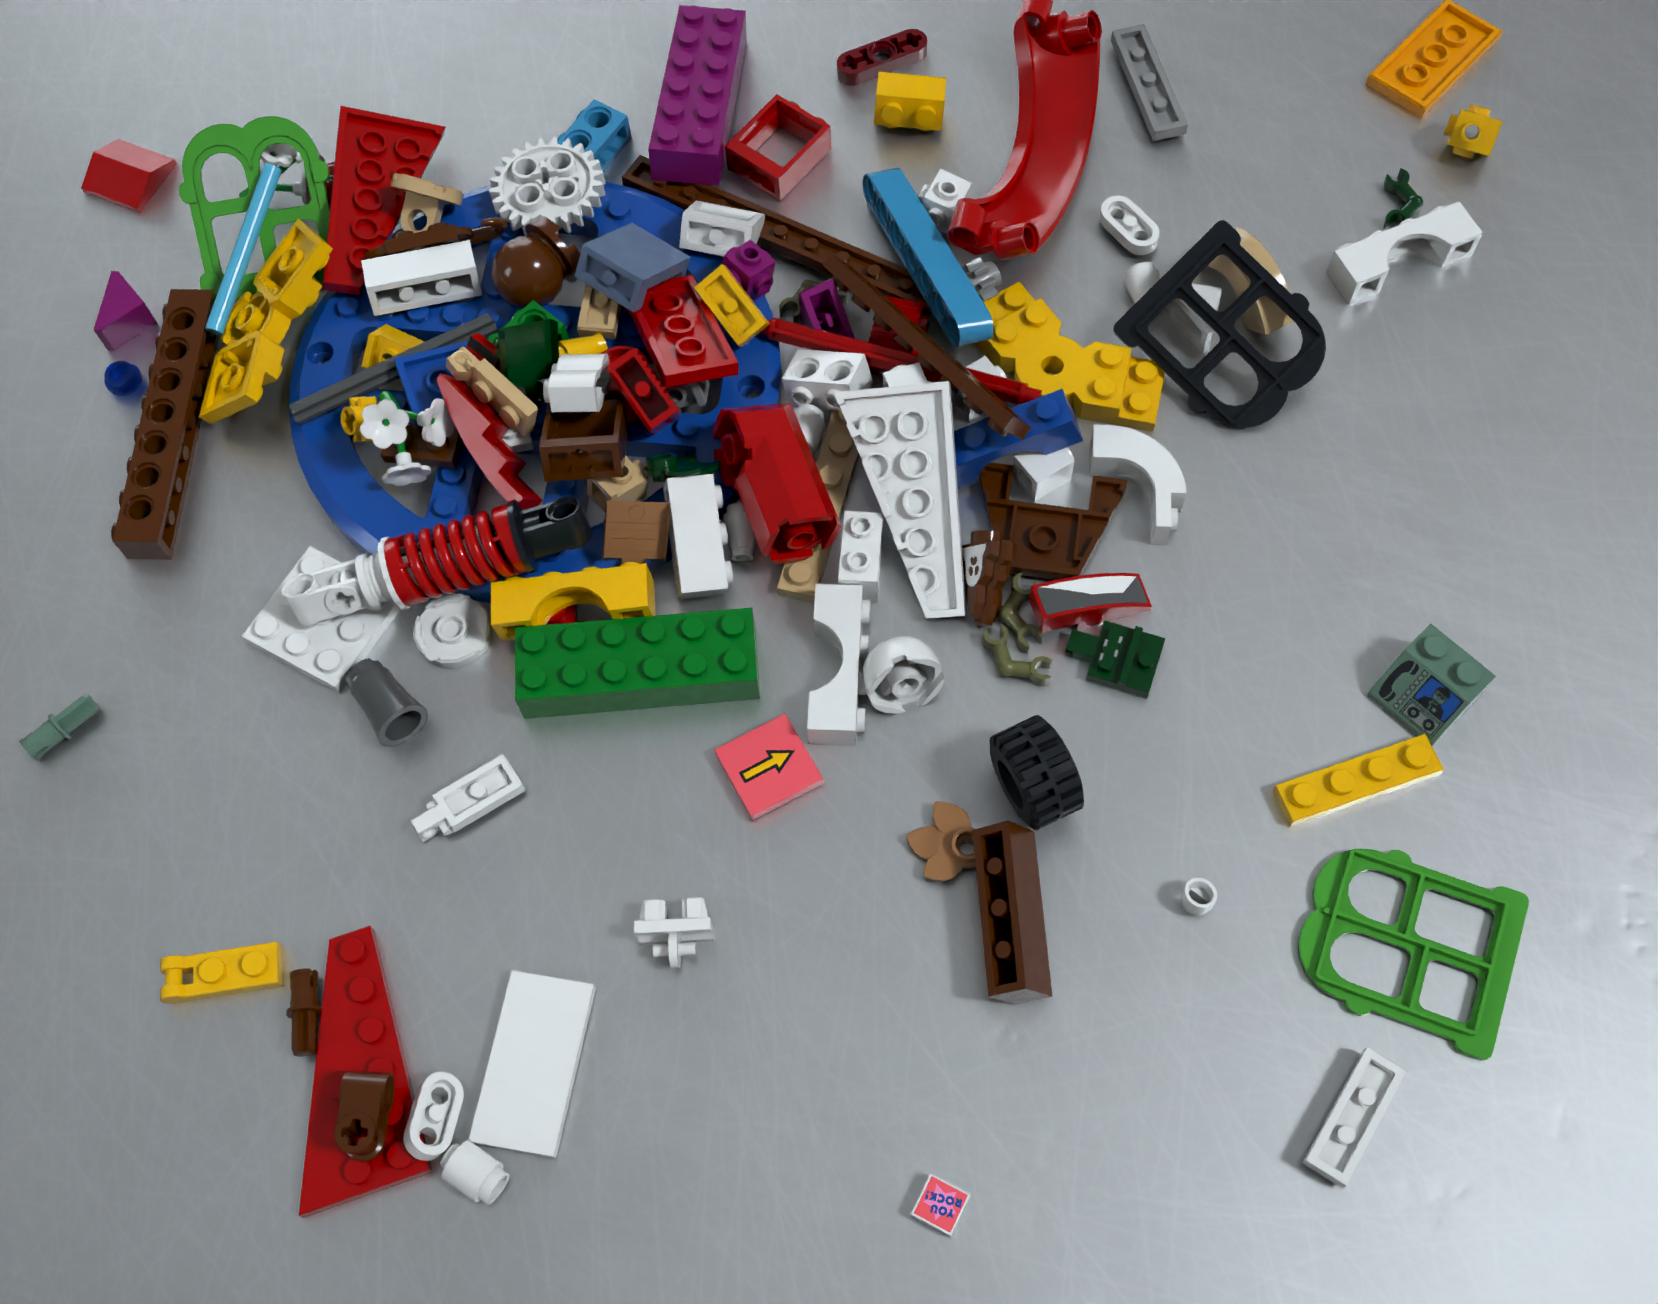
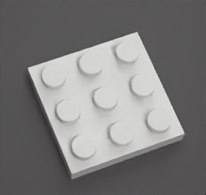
M309 546L241 637L249 645L340 693L347 684L345 680L347 673L353 669L356 663L366 658L401 609L393 600H390L381 607L364 608L351 614L323 620L315 625L307 626L301 624L282 594L281 590L284 583L297 574L313 572L340 563L337 559ZM338 574V581H340L341 574Z

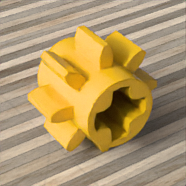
M376 397L349 398L351 406L344 407L341 412L343 430L348 435H354V442H372V439H367L361 434L360 426L364 422L362 417L363 409L370 404L378 405L376 404Z

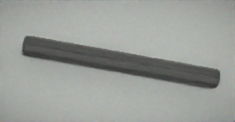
M489 314L481 315L290 404L289 410L294 420L298 424H303L348 403L349 398L363 396L399 379L394 358L464 341L468 342L470 336L477 333L487 338L497 332L495 321Z

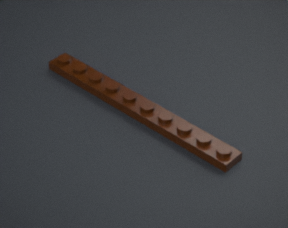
M639 155L622 176L623 186L657 196L684 210L697 200L765 214V221L757 245L833 277V274L823 264L830 254H833L855 268L885 296L924 303V316L930 317L932 314L931 309L905 267L712 185L651 180L650 160L642 155Z

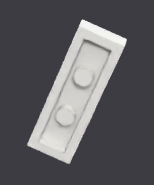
M1365 1048L1302 1163L1342 1189L1346 1187L1408 1071L1371 1048Z

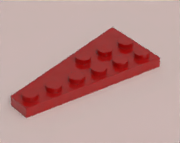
M340 106L327 243L333 250L329 254V260L324 267L323 290L360 295L365 286L361 260H366V252L384 245V240L390 238L402 214L406 192L390 187L393 174L398 173L422 178L444 136L446 126Z

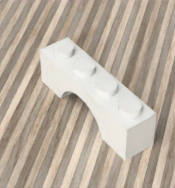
M1460 201L1446 207L1438 206L1426 215L1416 219L1408 218L1398 226L1385 231H1376L1367 238L1353 244L1345 243L1334 251L1326 273L1345 301L1350 305L1380 292L1389 271L1388 263L1404 256H1417L1428 259L1440 267H1444L1473 255L1483 232Z
M986 356L966 366L969 369L1007 378L1004 371L998 365L994 366ZM951 391L952 403L969 423L981 421L989 417L984 412L979 415L963 403L966 395L961 391L957 394ZM1003 401L1010 408L1019 406L1017 404ZM1068 447L1048 455L1039 451H1019L1014 457L1012 476L1030 498L1036 502L1071 480L1074 457Z
M815 584L813 617L815 636L835 647L842 658V665L837 675L828 684L809 692L808 744L856 746L857 732H865L866 709L858 708L859 695H866L863 671H860V659H866L868 656L869 635H862V623H870V600H863V585Z

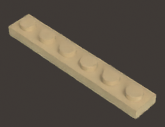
M833 410L816 465L840 521L860 454L850 435L842 411ZM821 544L811 549L813 556L808 559L785 563L777 586L778 595L814 603L815 584H821L832 545L823 550Z

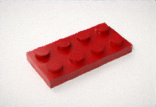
M693 275L670 278L647 289L642 308L636 312L628 309L665 388L738 375L739 362L711 309L694 287L698 284Z

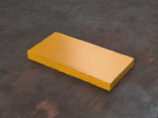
M1444 0L1368 75L1366 85L1418 117L1423 118L1500 40L1503 31L1456 3Z

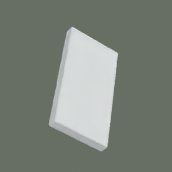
M511 970L469 1141L475 1145L556 1159L596 991L594 984Z

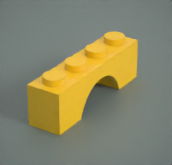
M626 562L619 567L603 569L586 567L578 572H547L538 577L523 578L513 576L506 578L504 581L491 582V626L501 641L515 640V627L546 625L555 613L576 604L598 606L605 610L612 619L656 616L654 579L646 563Z

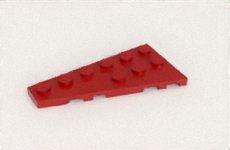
M371 926L329 939L299 1216L303 1218L433 1173L430 1161L416 1159L407 1151L404 1145V1131L415 1096L375 930ZM345 1072L392 1073L394 1076L395 1093L389 1114L386 1144L381 1154L369 1162L355 1161L340 1149L335 1141L334 1131L336 1129L340 1104V1085ZM363 1130L362 1136L354 1137L353 1142L357 1145L359 1138L367 1137L368 1132ZM420 1133V1140L426 1144L424 1134Z

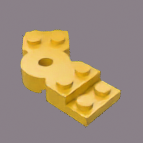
M300 219L296 220L255 275L253 284L257 287V292L255 294L249 291L245 292L232 308L225 331L221 335L222 342L227 344V346L220 349L214 357L199 418L209 424L230 417L234 413L258 403L263 394L262 386L275 382L282 372L281 361L284 348L280 343L289 329L291 320L302 315L305 309L311 307L318 299L319 291L323 286L313 275L316 271L325 267L333 248Z
M1020 282L1000 291L997 296L984 302L992 317L993 336L989 340L977 342L976 344L994 366L998 365L1005 374L1014 372L1015 381L1027 383L1031 388L1042 390V396L1063 389L1070 404L1074 406V412L1080 419L1154 431L1165 372L1153 360L1130 356L1132 350L1130 347L1095 341L1082 348L1072 339L1061 336V321L1042 298L1034 300Z

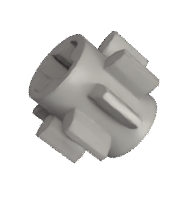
M979 256L962 266V269L983 302L998 295L996 288L1002 285V278L997 266L992 261L983 264L982 258Z

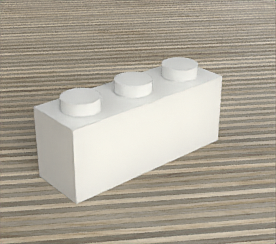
M470 240L361 260L365 286L374 316L482 295Z
M713 474L667 478L663 486L665 502H669L670 505L668 531L677 600L723 595L728 589V584L733 583V571L730 560L725 561L723 546L728 545V533L726 524L719 521L718 508L723 507L721 486L714 484Z

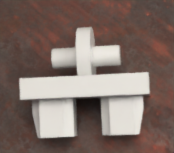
M702 897L683 899L682 918L667 919V904L664 900H644L640 920L634 921V935H637L639 945L653 944L654 957L669 956L670 968H680L681 956L696 955V942L714 941V926L711 917L708 916L705 900Z

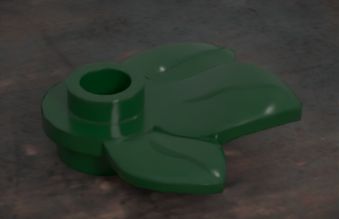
M664 453L647 457L645 459L646 467L643 468L645 476L652 477L653 482H665L667 478H674L675 476L711 474L719 468L721 463L720 460L711 463L697 462L696 454L676 457L674 453Z

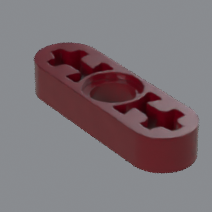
M907 29L844 52L837 59L838 80L845 85L855 86L878 78V72L891 73L919 63L927 55V36L918 29ZM885 53L891 58L887 61H877L873 57L877 54Z

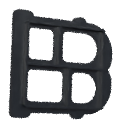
M1220 220L1115 323L1113 332L1128 347L1135 348L1138 346L1188 394L1187 402L1194 412H1206L1215 421L1228 427L1252 428L1273 418L1285 404L1288 392L1300 389L1313 379L1323 363L1326 342L1320 323L1308 310L1309 302L1307 298L1300 293L1291 294L1240 245V234L1228 222ZM1219 255L1228 257L1250 279V286L1223 312L1216 311L1192 287V281ZM1262 296L1269 297L1301 330L1303 339L1301 349L1296 356L1288 361L1275 362L1265 358L1235 329L1236 320ZM1174 299L1183 300L1218 334L1220 339L1219 343L1195 367L1190 369L1184 367L1148 331V325ZM1230 353L1240 355L1257 375V392L1250 401L1243 405L1232 406L1221 402L1204 385V378Z

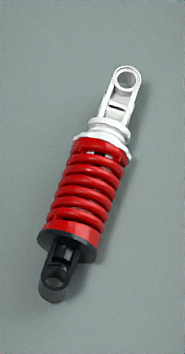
M561 497L553 502L523 510L520 503L514 499L508 501L507 504L494 507L491 510V516L486 511H480L476 519L471 515H466L463 517L462 522L456 519L450 520L447 527L439 523L434 526L433 531L426 527L422 528L418 533V537L413 532H408L397 537L381 538L378 543L377 554L369 555L365 553L358 555L356 559L336 563L330 567L309 573L297 574L284 583L281 591L299 622L307 626L315 625L323 620L340 615L351 614L364 608L381 607L390 600H393L401 610L409 609L410 606L426 602L429 598L437 599L443 594H454L458 589L468 590L472 585L482 586L486 581H498L501 576L509 578L521 573L537 572L539 569L538 558L568 549L580 548L590 541L593 532L576 497ZM338 574H341L340 581H338Z

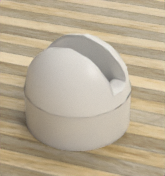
M1204 878L1190 879L1181 892L1183 908L1193 915H1203L1209 912L1218 898L1215 886Z

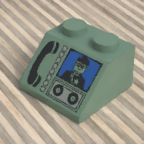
M1430 624L1399 655L1367 695L1416 736L1426 734L1430 744L1433 746L1478 700L1496 675L1434 625Z

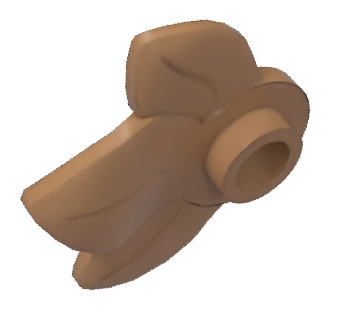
M934 802V825L912 831L906 836V841L917 856L928 860L923 876L933 881L943 882L955 878L963 868L970 869L976 867L975 852L966 855L960 851V847L963 844L974 846L972 830H975V828L971 827L967 812L960 807L947 802Z

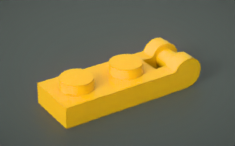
M276 941L188 956L171 955L160 959V972L165 974V986L160 988V1001L162 1003L174 1004L283 987V947ZM193 972V983L183 985V974Z

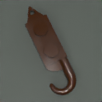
M498 217L482 220L481 225L484 227L475 229L456 227L455 224L449 225L444 222L430 225L427 228L428 230L422 232H397L392 235L391 239L384 240V245L366 252L365 256L366 259H372L470 240V244L480 243L501 236L507 230L508 223L505 219Z

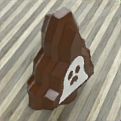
M999 531L971 532L970 544L962 545L964 582L968 588L967 603L970 614L974 617L977 626H991L994 619L998 618V612L1002 606V588L1010 577L1011 562L1016 558L1017 545L1014 541L1002 540L1003 533Z

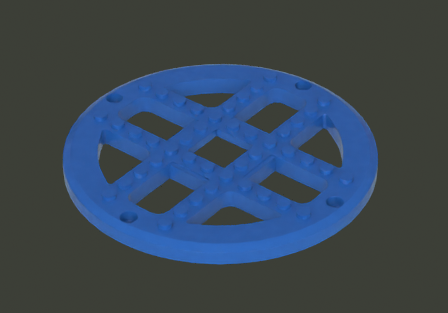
M609 182L604 184L605 196L600 197L602 206L592 207L594 212L593 218L583 215L584 226L581 227L576 223L570 224L571 233H567L563 227L558 230V234L585 235L598 238L625 225L634 223L690 256L685 276L693 275L697 284L723 264L724 256L679 248L684 209L646 192ZM485 186L463 193L461 206L444 203L440 223L444 222L449 225L455 224L456 227L475 229L484 227L481 225V221L484 219L501 218L500 214L495 212L489 189L492 186ZM423 211L417 213L413 219V224L417 231L422 230L427 224V216ZM401 222L396 225L389 239L392 238L393 234L404 231ZM508 222V228L501 236L492 240L471 244L473 249L491 242L480 285L482 295L476 296L467 302H445L374 316L366 286H364L360 295L328 290L317 305L298 347L290 380L289 406L300 399L356 374L359 359L366 348L369 333L385 324L422 341H428L481 315L489 314L495 321L498 332V329L503 328L511 320L512 316L522 308L509 305L495 290L491 276L492 264L503 244L518 236H525L522 226L513 231L510 222ZM765 295L755 300V305L764 317L772 320L773 314ZM549 304L542 306L565 324L569 339L580 338L577 325L581 307ZM622 306L616 339H605L608 349L615 346H630L639 349L646 356L649 364H654L631 315L626 313V308ZM714 315L739 362L738 375L723 377L718 405L712 411L706 414L681 413V417L654 435L647 430L636 414V421L627 423L626 456L647 458L664 453H674L676 457L696 454L697 462H715L714 449H721V439H713V427L721 409L781 403L782 370L779 342L768 339L766 335L757 334L743 347H739ZM375 389L363 395L366 397L375 396L376 404H378L379 394L389 391L401 409L410 411L404 391ZM749 394L760 395L756 398H746ZM350 402L303 424H298L289 410L292 440L298 462L310 489L332 523L362 553L377 554L378 543L384 537H397L408 532H413L418 537V533L422 528L426 527L433 531L436 524L441 523L447 527L450 520L456 519L462 522L463 517L466 515L474 517L483 471L467 450L464 442L456 469L437 467L427 514L421 518L390 496L363 465L352 440L354 435L346 434L341 425V412L344 407L351 406ZM542 402V407L538 408L535 427L531 432L533 449L517 452V454L540 455L539 444L548 403ZM409 419L408 424L415 425L414 420ZM717 469L711 474L714 476V484L720 485L722 489L723 507L718 508L720 521L723 515L727 513V506L736 503L740 496L733 486L723 484ZM587 479L547 482L543 504L553 502L561 497H576L586 515L589 502ZM663 487L642 502H665ZM602 522L591 527L593 532L592 538L584 546L538 558L539 569L537 572H526L514 576L530 578L542 576L547 572H578L586 567H598L601 569L619 567L621 565V558H604L602 560L604 535ZM669 531L666 563L672 560ZM645 559L650 572L665 564L664 559ZM501 576L498 581H504L508 577ZM486 581L482 586L472 585L468 590L458 589L454 594L461 593L470 596L473 600L491 603V582Z

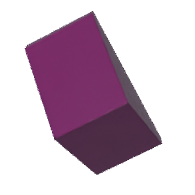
M111 271L93 329L108 351H115L157 324L144 301L119 271Z
M830 278L798 293L801 325L855 339L833 279Z

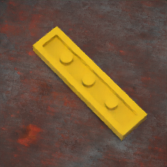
M1426 734L1277 784L1273 789V793L1289 826L1292 827L1439 776L1444 768Z

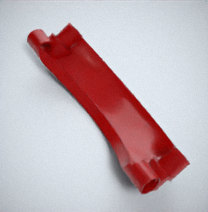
M1022 0L1013 31L1019 78V115L1012 154L1001 178L987 194L978 199L961 198L957 201L947 232L948 240L953 245L963 248L974 255L993 252L999 260L1033 255L1037 253L1038 249L1060 222L1080 180L1089 150L1095 118L1102 26L1098 14L1093 10L1073 16H1068L1066 11L1050 15L1053 6L1052 0Z

